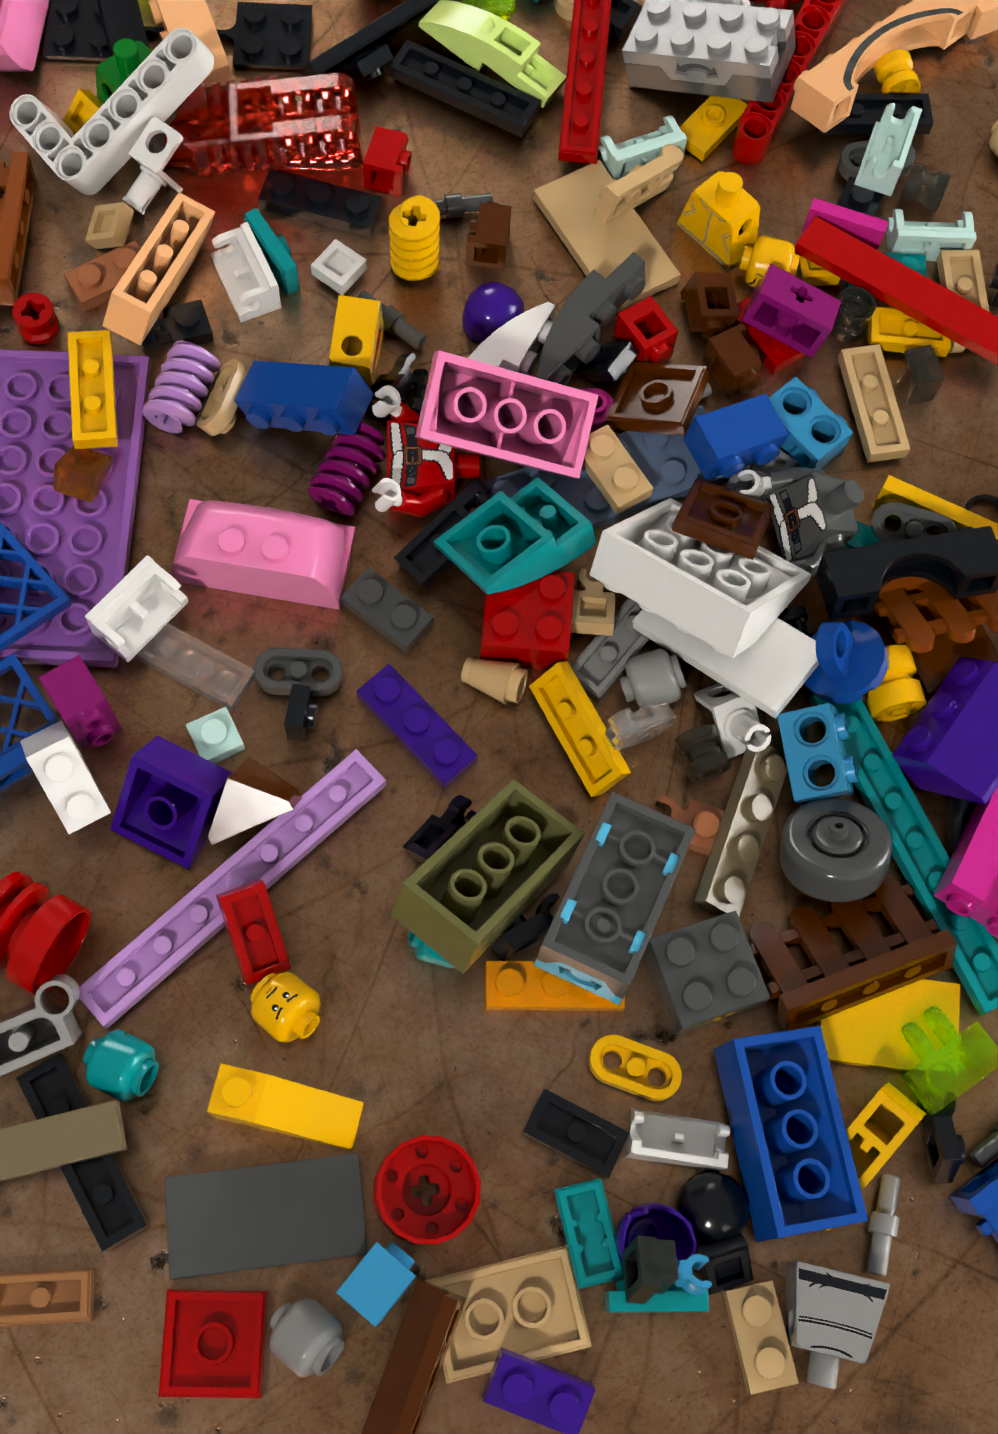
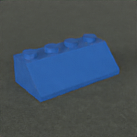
M821 1026L736 1038L713 1049L745 1194L749 1204L756 1243L868 1221Z

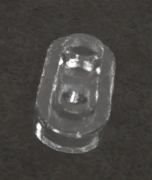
M650 702L635 712H632L630 708H626L616 713L608 720L607 723L610 727L604 735L614 750H620L647 742L659 736L673 726L678 718L668 703L658 705L657 703Z

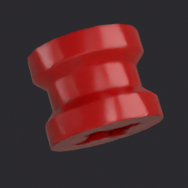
M33 292L24 294L16 300L12 308V314L22 338L26 342L38 346L52 342L59 334L60 323L50 299L41 293Z

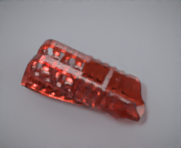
M328 73L278 79L277 75H270L267 81H264L261 76L255 77V82H249L248 78L241 79L240 84H236L234 80H227L226 85L223 86L220 81L213 82L212 87H207L206 83H201L178 107L175 119L169 124L170 127L183 136V141L169 160V165L190 168L198 172L200 179L214 177V172L217 171L220 176H228V170H233L235 175L242 174L243 168H247L249 173L256 172L257 168H262L263 171L284 169L318 172L363 168L364 150L355 85L353 80L343 73ZM340 91L341 96H335L334 92ZM316 93H320L321 99H316ZM295 96H301L302 100H296ZM165 134L164 146L166 147L167 136Z

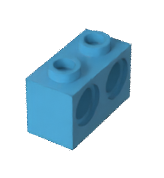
M794 377L769 397L770 402L789 433L780 449L798 461L796 467L822 470L844 452L853 431L848 427L847 422L842 416L833 413L820 400L813 388L805 386L797 377ZM786 410L794 411L796 414H791ZM814 437L821 438L826 443L819 442Z
M825 703L779 714L777 718L794 801L804 805L814 800L854 795L853 783L859 782V775L853 755L848 757L846 755L844 739L850 738V732L844 712L838 713L832 704ZM817 721L824 722L826 733L823 739L816 743H809L806 739V730L809 725ZM832 764L835 769L833 781L827 786L819 787L815 782L816 770L821 765Z
M392 1241L386 1249L376 1242L336 1293L373 1326L377 1327L416 1279V1276L410 1271L415 1261Z

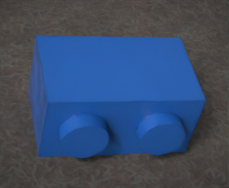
M765 393L695 417L683 440L705 480L719 475H722L723 478L731 477L740 472L745 466L756 462L758 465L771 462L780 454L779 449L789 436V433Z

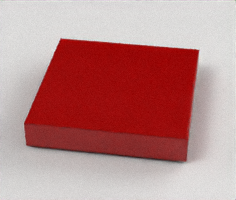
M167 1289L158 1397L262 1398L268 1291Z

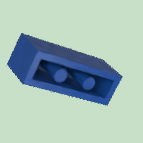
M253 361L234 402L244 412L247 421L260 429L274 427L288 429L293 432L306 430L321 432L326 435H335L336 433L355 435L374 393L355 367Z

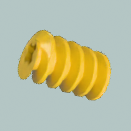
M422 195L411 196L395 207L389 215L390 266L393 272L400 278L408 281H418L433 276L439 270L440 211L437 205L428 197Z

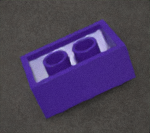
M960 656L892 754L915 788L984 805L987 804L997 789L998 663L996 661Z

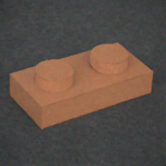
M136 240L63 273L68 286L84 312L110 300L112 291L141 249Z

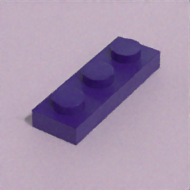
M390 664L385 666L357 690V697L444 789L477 761L478 755Z

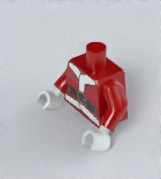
M383 386L375 392V396L383 401L379 400L372 406L373 414L380 418L391 414V420H387V478L380 480L372 489L373 493L382 495L375 502V508L378 511H398L422 518L444 506L446 502L454 500L455 478H479V454L455 453L454 447L415 438L420 417L419 412L401 402L399 392L392 386Z

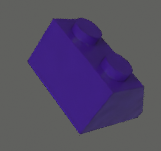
M156 736L131 756L110 830L189 869L193 866L208 840V834L227 778L233 772L160 736Z

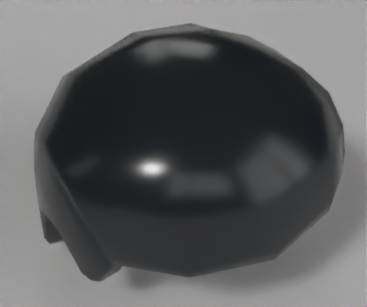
M706 1170L689 1178L680 1187L674 1204V1209L679 1211L692 1224L697 1244L700 1246L742 1233L749 1216V1204L744 1188L733 1176L714 1170Z

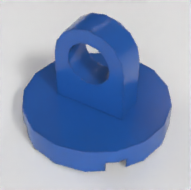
M853 620L823 622L820 625L818 632L812 637L816 641V656L819 665L805 681L808 689L821 701L836 705L854 703L864 698L862 695L871 688L874 691L882 683L889 665V653L879 633L868 624Z

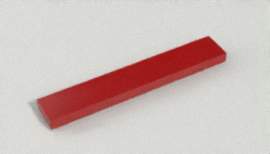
M574 0L558 161L597 164L612 0Z
M817 216L814 217L797 241L795 253L998 366V317Z

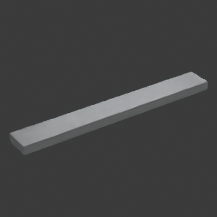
M779 449L780 454L771 462L764 465H758L756 462L745 466L741 471L752 470L761 477L770 476V471L794 468L798 461ZM738 472L723 487L740 493V490L751 489L755 484V479L742 481L738 478L740 473ZM772 488L765 489L763 495L756 499L767 502L766 495L772 492ZM630 598L615 613L613 636L597 635L571 665L587 696L596 703L600 702L625 672L627 660L638 656L651 641V639L633 628V620L642 608Z

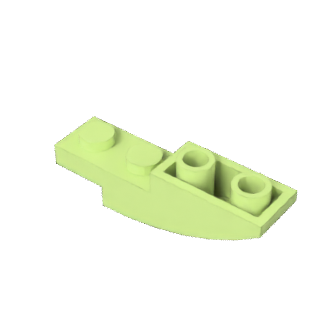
M439 0L419 22L418 26L477 72L487 65L519 91L540 100V107L542 108L555 96L566 80V75L537 54L541 45L538 40L507 20L483 9L456 1Z

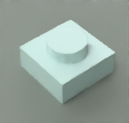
M227 707L185 724L199 756L210 762L217 763L246 750Z

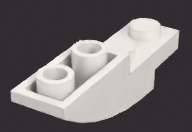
M546 302L511 319L485 339L468 359L530 376L538 361L539 354L537 352L542 344L544 345L552 327L555 305Z

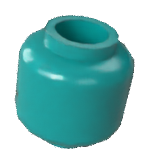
M120 1029L110 1031L102 1038H95L87 1047L83 1062L87 1064L85 1073L87 1083L122 1102L133 1099L135 1096H143L152 1086L159 1070V1063L155 1061L154 1048L147 1042Z

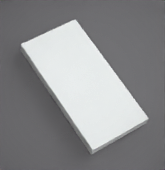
M642 609L633 620V628L671 653L676 654L685 662L775 719L819 665L816 656V641L779 618L775 619L755 644L733 658L714 651L710 644L696 636L679 631L673 623L656 613H650Z

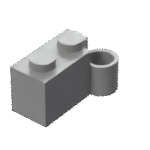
M63 974L53 975L40 986L36 992L34 1003L0 1017V1076L75 1044L82 1034V1030L72 1010L78 1002L80 995L79 985L73 978ZM60 986L65 989L69 996V1004L64 1007L52 1005L46 996L47 987Z

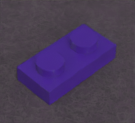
M501 1347L482 1393V1398L485 1403L561 1433L579 1434L596 1389L591 1382Z

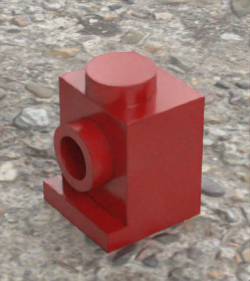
M376 126L363 161L364 188L397 197L402 196L403 175L408 174L412 158V152L406 150L409 141L406 133L396 129Z
M649 296L617 314L613 336L617 341H631L638 352V355L635 357L637 362L664 363L674 352L673 349L678 330L652 296Z

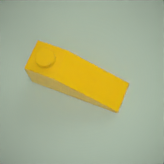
M220 1063L207 1112L214 1118L352 1151L364 1102L272 1075Z
M889 1082L875 1094L846 1130L861 1192L926 1115L923 1110Z

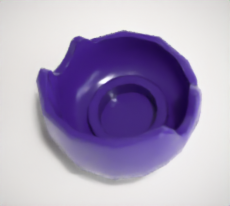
M483 283L470 293L465 302L462 314L463 329L471 339L482 343L498 328L524 313V302L514 289L503 283Z
M646 1203L632 1207L631 1211L626 1212L618 1223L615 1239L622 1264V1252L637 1236L675 1241L677 1261L687 1260V1258L695 1254L697 1246L692 1224L679 1211L660 1203Z

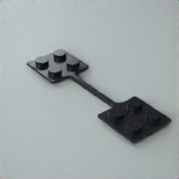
M96 0L49 1L43 49L44 59L105 61L110 58ZM238 2L235 25L227 30L216 29L220 40H232L234 43L233 67L303 70L309 62L312 5ZM144 26L147 37H160L159 32L165 31L164 27Z

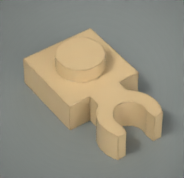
M581 568L578 574L577 590H574L571 633L613 636L615 593L608 592L609 590L600 581L592 582L588 580L586 569Z

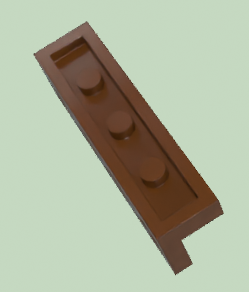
M421 1279L417 1280L361 1434H418L466 1301L465 1297Z

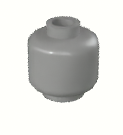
M662 648L628 659L625 666L627 675L619 678L627 702L636 700L638 706L644 711H651L677 702L681 698V689L687 687L676 654L669 656L668 652Z
M303 1298L294 1304L288 1301L271 1318L270 1327L273 1331L269 1340V1348L274 1356L299 1377H309L314 1373L317 1376H322L336 1363L344 1349L345 1343L342 1340L343 1326L340 1320L313 1298Z

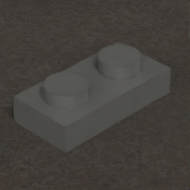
M369 567L340 597L343 606L406 654L434 624V617Z

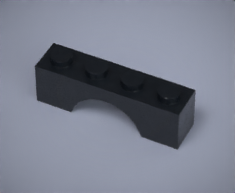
M991 526L980 528L963 527L954 532L937 535L925 533L917 535L912 539L894 542L882 540L869 546L851 549L839 547L830 552L823 553L816 579L830 620L872 613L881 588L890 581L902 577H920L933 581L943 587L954 599L996 593L998 589V543Z

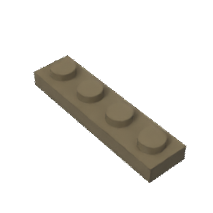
M770 745L760 752L750 751L746 747L694 900L719 916L735 910L738 916H740L788 771L785 755Z

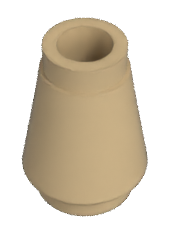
M468 657L462 668L461 682L469 684L504 704H508L510 701L519 703L524 695L529 673L528 670L520 668L519 663Z

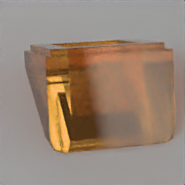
M73 445L54 464L55 491L80 500L93 502L110 470L113 457L90 449H75Z

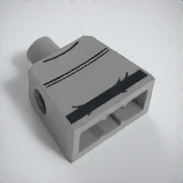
M799 1261L787 1262L786 1334L789 1346L810 1351L806 1383L836 1390L840 1359L865 1364L889 1293V1283Z

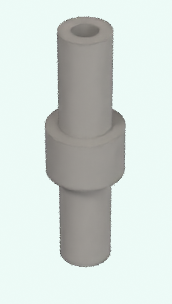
M881 1175L876 1212L871 1211L868 1232L872 1233L867 1272L885 1277L892 1238H897L900 1218L895 1216L901 1178L897 1176Z

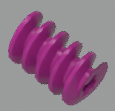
M360 422L355 435L338 434L333 440V447L326 452L325 460L318 466V474L314 475L310 480L309 496L327 510L345 516L354 515L355 507L351 502L358 503L362 500L363 494L359 489H367L370 486V479L367 475L373 476L378 471V467L374 462L380 463L385 459V453L379 447L384 444V438L381 433L372 426Z

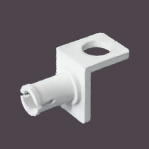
M153 117L128 153L140 164L139 168L142 171L122 200L142 215H144L145 210L161 186L166 188L168 185L180 193L183 190L181 186L163 172V169L183 141V136L157 117ZM158 133L166 134V147L159 153H151L149 150L151 138Z
M720 683L694 693L696 701L712 711L720 745L725 757L732 758L745 752L746 747L750 751L760 752L770 744L771 735L767 734V732H770V729L764 724H760L755 705L733 691L722 697H712L720 692L731 691Z

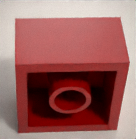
M554 571L523 586L503 592L486 594L480 659L515 662L520 664V668L549 670L557 662L567 661L570 648L575 573Z

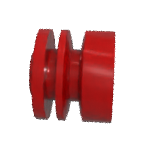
M17 871L10 873L0 881V972L7 968L6 978L8 981L35 996L40 986L53 975H64L86 938L90 927L91 913L87 907L63 894L54 895L49 899L50 891L45 884L41 882L34 883L30 876ZM54 986L47 987L46 993Z
M421 1135L402 1142L382 1160L373 1180L372 1200L379 1220L391 1234L409 1243L436 1245L455 1238L472 1222L480 1204L481 1180L473 1159L460 1145L442 1136ZM419 1177H425L427 1185H435L436 1194L429 1196V1205L426 1206L422 1205L421 1198H412L411 1188L419 1185Z

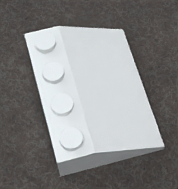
M672 498L602 531L590 576L602 582L608 590L625 595L637 602L643 610L658 614L673 623L679 631L696 636L710 644L714 651L723 655H729L732 658L755 644L809 582L811 573L761 546L758 547L752 560L672 531L675 518L682 506L681 503Z

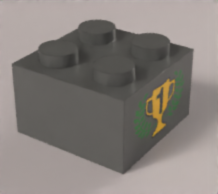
M736 910L650 938L644 951L645 959L674 1037L758 1009L770 999Z

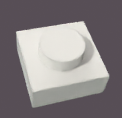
M337 239L311 264V274L341 295H344L367 270V259Z

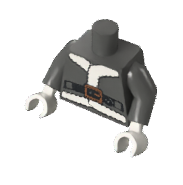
M805 467L770 471V476L761 477L752 470H744L738 474V478L742 481L755 479L754 486L749 490H740L741 494L756 499L763 495L765 489L772 488V492L766 496L768 503L775 506L772 520L782 558L811 573V577L816 576L823 553L830 552L835 548L845 547V544L856 535L858 527L853 508L863 501L864 493L855 481L848 480L845 482L842 478L827 476L823 470Z

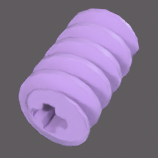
M176 341L168 351L167 360L163 362L161 367V373L156 377L155 387L149 393V401L143 406L142 413L152 425L172 434L181 433L183 431L182 426H194L196 417L193 413H198L202 409L203 404L199 399L207 398L209 391L206 386L213 384L215 377L212 373L219 371V360L213 354L192 342Z

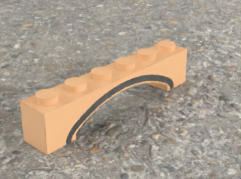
M912 0L906 5H901L892 15L883 21H877L864 34L852 38L846 46L834 54H828L821 63L810 70L803 71L795 81L793 87L795 93L790 109L826 133L849 117L859 86L857 82L874 67L876 61L881 56L896 49L910 51L918 48L939 46L944 50L967 33L978 2L975 0Z

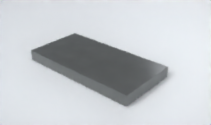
M359 1153L164 1177L170 1280L359 1256L368 1253Z

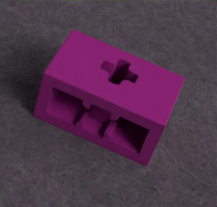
M770 264L754 288L741 321L813 358L833 329L841 301L781 268Z
M80 655L38 677L83 751L89 747L96 748L108 743L115 736V732L122 729L107 699Z

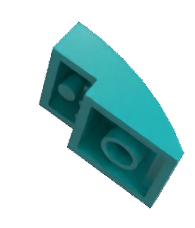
M539 477L535 478L510 498L502 491L498 492L434 540L435 546L486 594L507 591L538 580L568 564L597 544L591 521Z

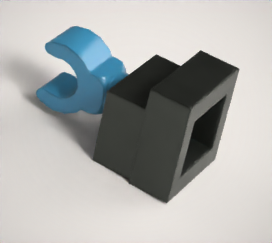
M637 1236L622 1252L626 1303L646 1304L655 1293L663 1294L673 1283L677 1287H682L683 1290L691 1295L698 1296L704 1294L712 1286V1283L707 1280H698L693 1275L692 1269L700 1270L709 1261V1258L702 1254H693L687 1260L677 1261L675 1241Z

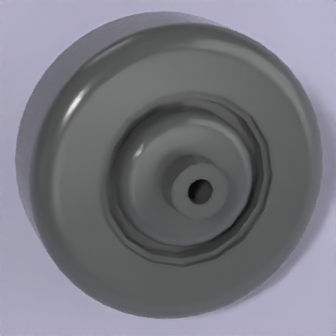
M837 798L814 800L798 807L785 821L779 852L781 868L787 879L797 889L813 898L829 902L859 900L876 891L884 882L892 853V837L884 821L875 812L859 803Z

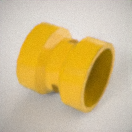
M903 49L892 50L876 61L874 72L877 81L883 84L881 88L882 93H919L921 83L917 73L912 71L913 61L908 51Z

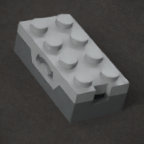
M646 0L622 50L628 84L630 87L773 103L796 48L793 10L691 0Z

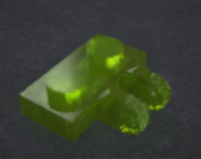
M935 1006L925 1010L923 1018L943 1045L936 1052L932 1041L916 1023L909 1022L901 1029L903 1038H905L911 1049L921 1060L918 1065L901 1077L931 1116L998 1068V1047L978 1021L957 1036L952 1022L945 1016L942 1010Z

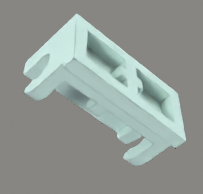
M890 103L886 106L880 122H875L854 185L888 196L892 195L903 169L922 112L921 108L912 106L907 111L905 119H896L893 117L895 103Z
M671 115L663 117L665 125L659 127L658 131L614 144L608 135L601 137L602 146L598 147L597 157L612 178L618 180L627 175L636 165L641 164L643 166L656 159L662 147L667 144L677 146L684 155L687 137L680 130L674 117Z
M893 209V217H888L886 237L888 253L925 255L926 261H937L936 259L941 250H971L977 239L972 212L963 211L962 220H956L955 223L904 221L902 209Z

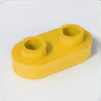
M607 1035L600 1038L594 1044L589 1054L590 1070L599 1081L647 1100L664 1101L670 1098L681 1085L682 1071L674 1057L623 1036ZM607 1053L616 1054L620 1059V1066L616 1069L606 1067L603 1061L604 1055ZM656 1069L663 1074L664 1082L662 1085L655 1086L649 1082L648 1072L650 1070Z

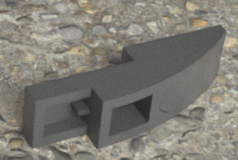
M633 252L606 279L593 269L573 291L555 318L546 337L540 356L537 378L566 386L572 377V373L582 363L588 364L597 356L601 348L600 326H607L615 317L618 308L628 299L630 301L634 300L645 287V261Z

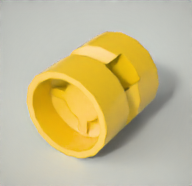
M907 645L886 646L889 653L888 670L882 683L874 691L871 688L866 698L870 715L875 722L903 719L922 711L927 705L920 680L912 678L917 669L912 652Z

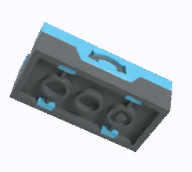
M612 791L543 940L534 966L620 1005L631 985L696 829Z

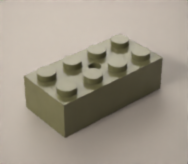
M513 779L402 883L390 915L464 974L569 865L585 833Z

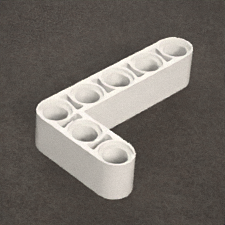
M177 28L164 38L76 134L73 133L58 114L30 94L21 95L14 100L9 111L10 120L58 177L82 194L93 195L100 191L131 158L128 153L153 117H157L165 122L210 74L214 65V56L211 50L192 31L187 28Z

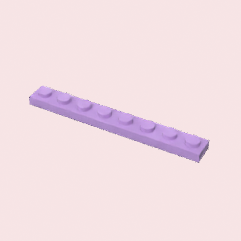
M355 749L305 792L293 810L277 816L79 986V999L102 1026L108 1029L225 927L216 898L217 894L258 879L264 881L266 890L270 888L387 786L386 779Z

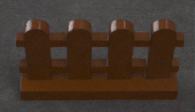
M887 875L881 886L871 893L872 898L865 901L831 902L830 909L832 913L821 918L812 907L798 906L791 912L790 930L779 934L773 924L759 921L754 923L749 931L750 947L755 960H760L772 983L767 984V991L771 999L779 997L777 1019L784 1031L802 1028L952 968L957 942L948 929L938 932L939 928L933 919L924 922L910 901L914 897V891L909 884L900 886L898 881L891 875ZM881 911L895 934L883 938L869 915ZM841 927L855 950L842 954L828 931ZM797 943L801 944L813 964L812 967L802 971L787 948Z

